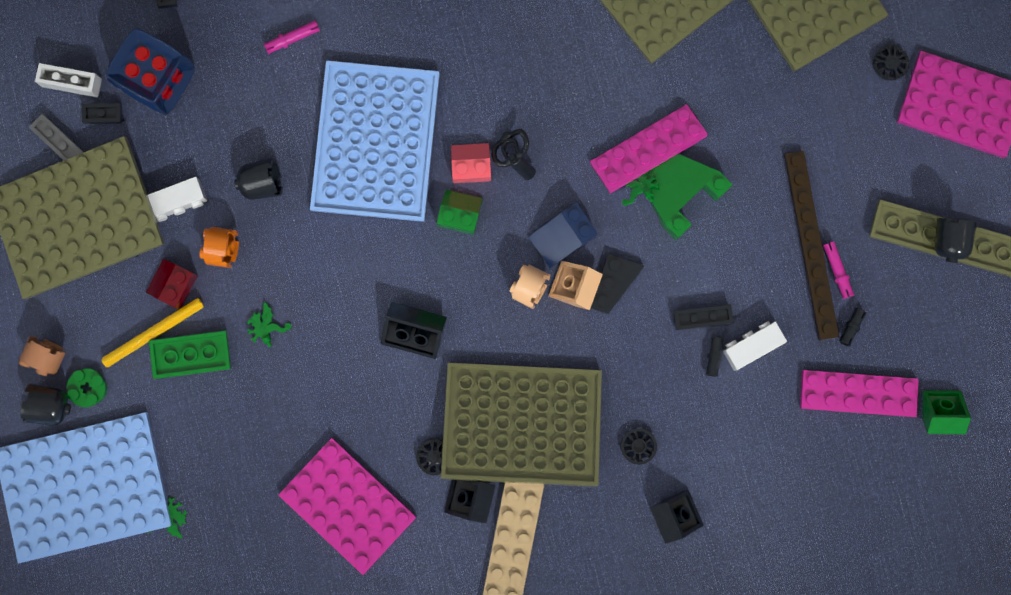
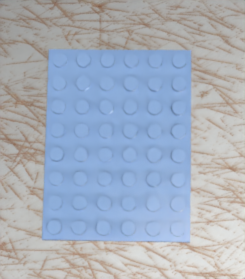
M326 61L310 211L425 222L439 71Z
M148 412L0 448V481L18 564L172 526Z

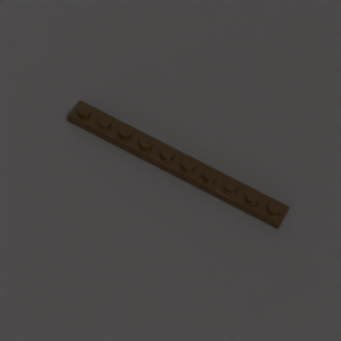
M804 151L784 154L818 340L837 338L839 333Z

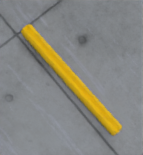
M199 298L193 300L102 357V363L105 367L115 364L204 307L202 301Z

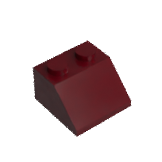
M163 259L146 293L174 308L181 309L198 275Z

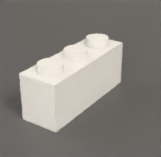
M41 63L38 65L35 82L44 88L98 97L102 81L95 73Z
M197 177L148 195L157 222L168 219L167 216L172 214H183L186 212L185 209L190 207L193 209L199 208L204 205V202L208 201L201 181Z
M767 321L758 326L760 328L759 331L753 333L751 330L742 335L743 340L739 342L733 340L725 345L727 349L723 350V353L734 371L787 342L776 322L770 324Z

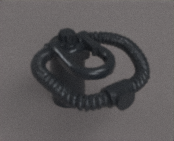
M516 129L512 132L505 131L501 139L492 148L491 155L494 164L499 167L511 166L525 180L532 179L536 174V169L524 158L529 148L528 135L523 129ZM516 135H521L524 141L521 151L517 140L513 138ZM509 143H514L513 147L516 152L508 156L506 146ZM500 146L501 152L506 159L504 162L497 158V150Z

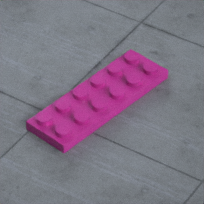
M686 104L591 160L590 164L611 194L706 138L707 132Z
M802 370L800 409L917 417L918 379Z

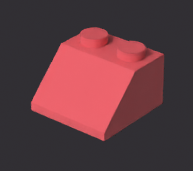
M489 143L451 145L453 183L491 181Z

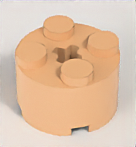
M530 264L528 266L523 265L519 272L520 278L518 282L512 284L510 292L512 293V299L534 309V303H539L546 290L547 285L544 283L546 279L550 280V274Z

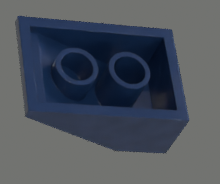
M575 203L530 235L529 239L548 267L551 268L595 239L598 233L578 203Z

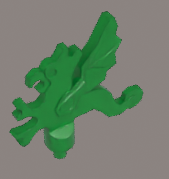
M646 172L636 178L638 181L634 179L626 184V187H630L632 191L630 199L622 200V205L632 204L635 202L636 196L644 193L646 199L652 202L654 195L651 188H659V182L652 184L656 177L652 175L651 179H647L645 175L649 174V172Z
M264 302L263 323L260 320L261 314L257 313L256 315L254 312L253 317L247 323L248 325L253 323L252 326L255 329L252 331L247 329V331H249V335L251 333L256 334L255 337L250 339L254 343H256L258 337H261L264 344H267L270 348L272 347V340L269 333L272 331L284 333L290 330L292 326L290 323L284 325L285 328H281L277 324H270L274 315L271 313L272 308L268 307V304Z
M170 497L168 499L170 503L168 509L172 526L167 527V532L171 533L172 537L182 538L177 523L173 519L178 522L179 526H182V523L186 524L185 515L187 511L184 510L183 514L181 511L178 512L177 507H182V504L178 502L177 505L173 506L172 503L175 498L171 499Z

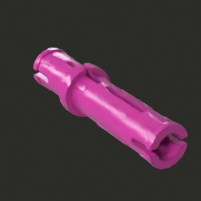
M313 20L284 35L281 33L278 35L279 37L263 44L268 54L283 47L287 48V45L319 32L320 29L316 21Z
M835 241L830 242V247L829 244L823 245L836 278L834 281L838 283L842 298H848L847 292L849 297L854 296L855 294L848 280L850 277L845 272Z

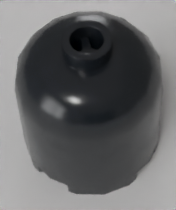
M273 158L241 166L237 172V179L234 180L236 190H239L243 197L249 200L281 196L283 192V186H279L278 178H281L280 169L277 162H273Z
M937 218L936 253L940 257L946 258V262L958 263V259L968 258L972 253L977 222L959 219L957 222L949 220V218Z
M35 384L27 386L25 393H28L27 401H22L21 405L22 422L53 426L60 424L65 416L70 414L71 404L68 403V397L62 390Z

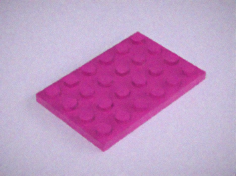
M920 51L897 123L1001 158H1006L1011 145V81Z
M333 438L324 445L278 495L362 575L367 572L416 518L404 504Z

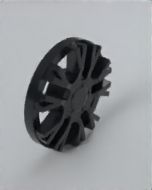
M888 45L881 48L873 59L875 72L882 79L889 81L901 78L907 72L910 64L908 54L896 45ZM886 50L887 56H885L882 53V51ZM896 51L900 52L901 55L896 56ZM882 63L883 68L878 69L877 64ZM899 64H905V68H901ZM884 69L888 70L885 75L882 74ZM890 71L894 72L895 77H889Z
M642 428L632 429L622 438L621 452L629 462L641 465L648 463L655 456L657 442L653 434L648 430ZM638 431L644 432L641 439L638 438ZM631 433H634L636 437L635 440H633ZM649 435L650 438L645 442L643 439ZM627 437L631 439V444L624 443ZM653 441L654 448L647 447V443ZM631 446V449L624 450V447ZM646 449L652 451V455L645 452ZM633 451L634 455L630 459L626 454ZM645 453L648 459L642 461L641 454ZM636 454H639L638 461H635Z
M431 439L425 441L419 447L416 460L419 468L424 473L429 475L441 474L437 464L440 463L442 466V452L439 451V447L443 444L442 440ZM434 442H438L437 450L434 449ZM428 443H430L432 447L430 451H428L424 447ZM421 450L428 452L427 456L421 454ZM420 457H426L427 461L421 464ZM429 462V467L425 469L424 466ZM432 465H435L436 472H430Z

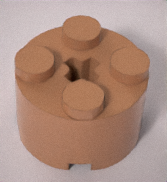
M29 336L19 357V364L27 368L33 367L36 369V373L47 376L48 373L55 375L66 354V350L63 351V347L49 340L37 341L38 337Z

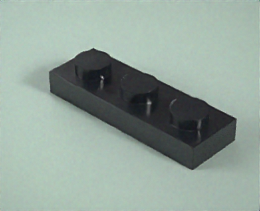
M731 304L673 311L676 331L734 323Z

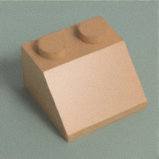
M561 261L549 297L590 310L603 274L587 266Z

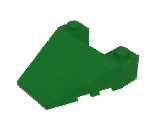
M680 154L648 171L649 174L645 175L647 179H651L652 175L656 177L652 184L659 182V188H651L654 195L651 202L652 208L656 212L662 228L675 241L692 225L679 212L683 206L702 188L717 201L733 185L720 171Z

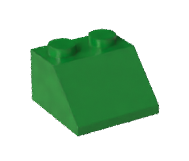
M446 190L437 219V227L475 235L483 198Z
M923 390V422L927 434H966L971 416L962 391Z

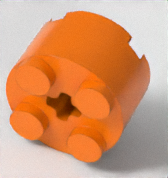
M218 227L206 228L203 232L204 245L200 249V259H204L207 265L231 268L232 265L230 264L236 261L239 249V241H235V236H238L237 231Z

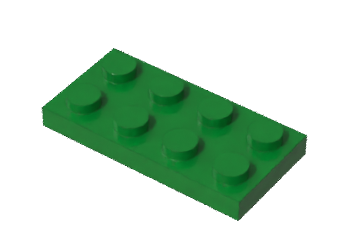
M227 331L149 341L153 379L231 369Z

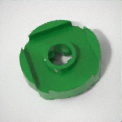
M94 369L77 370L67 382V397L80 407H92L105 398L107 383L102 377L103 375ZM88 382L89 387H92V389L84 393L82 387Z

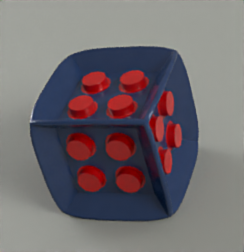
M134 28L127 35L113 57L106 72V79L113 86L121 89L138 102L161 114L167 115L175 107L188 86L195 66L187 56L181 54L171 45L146 31Z

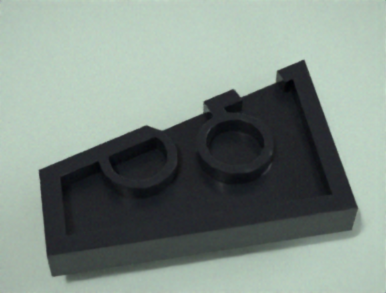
M608 254L591 309L609 314L643 269L644 265Z

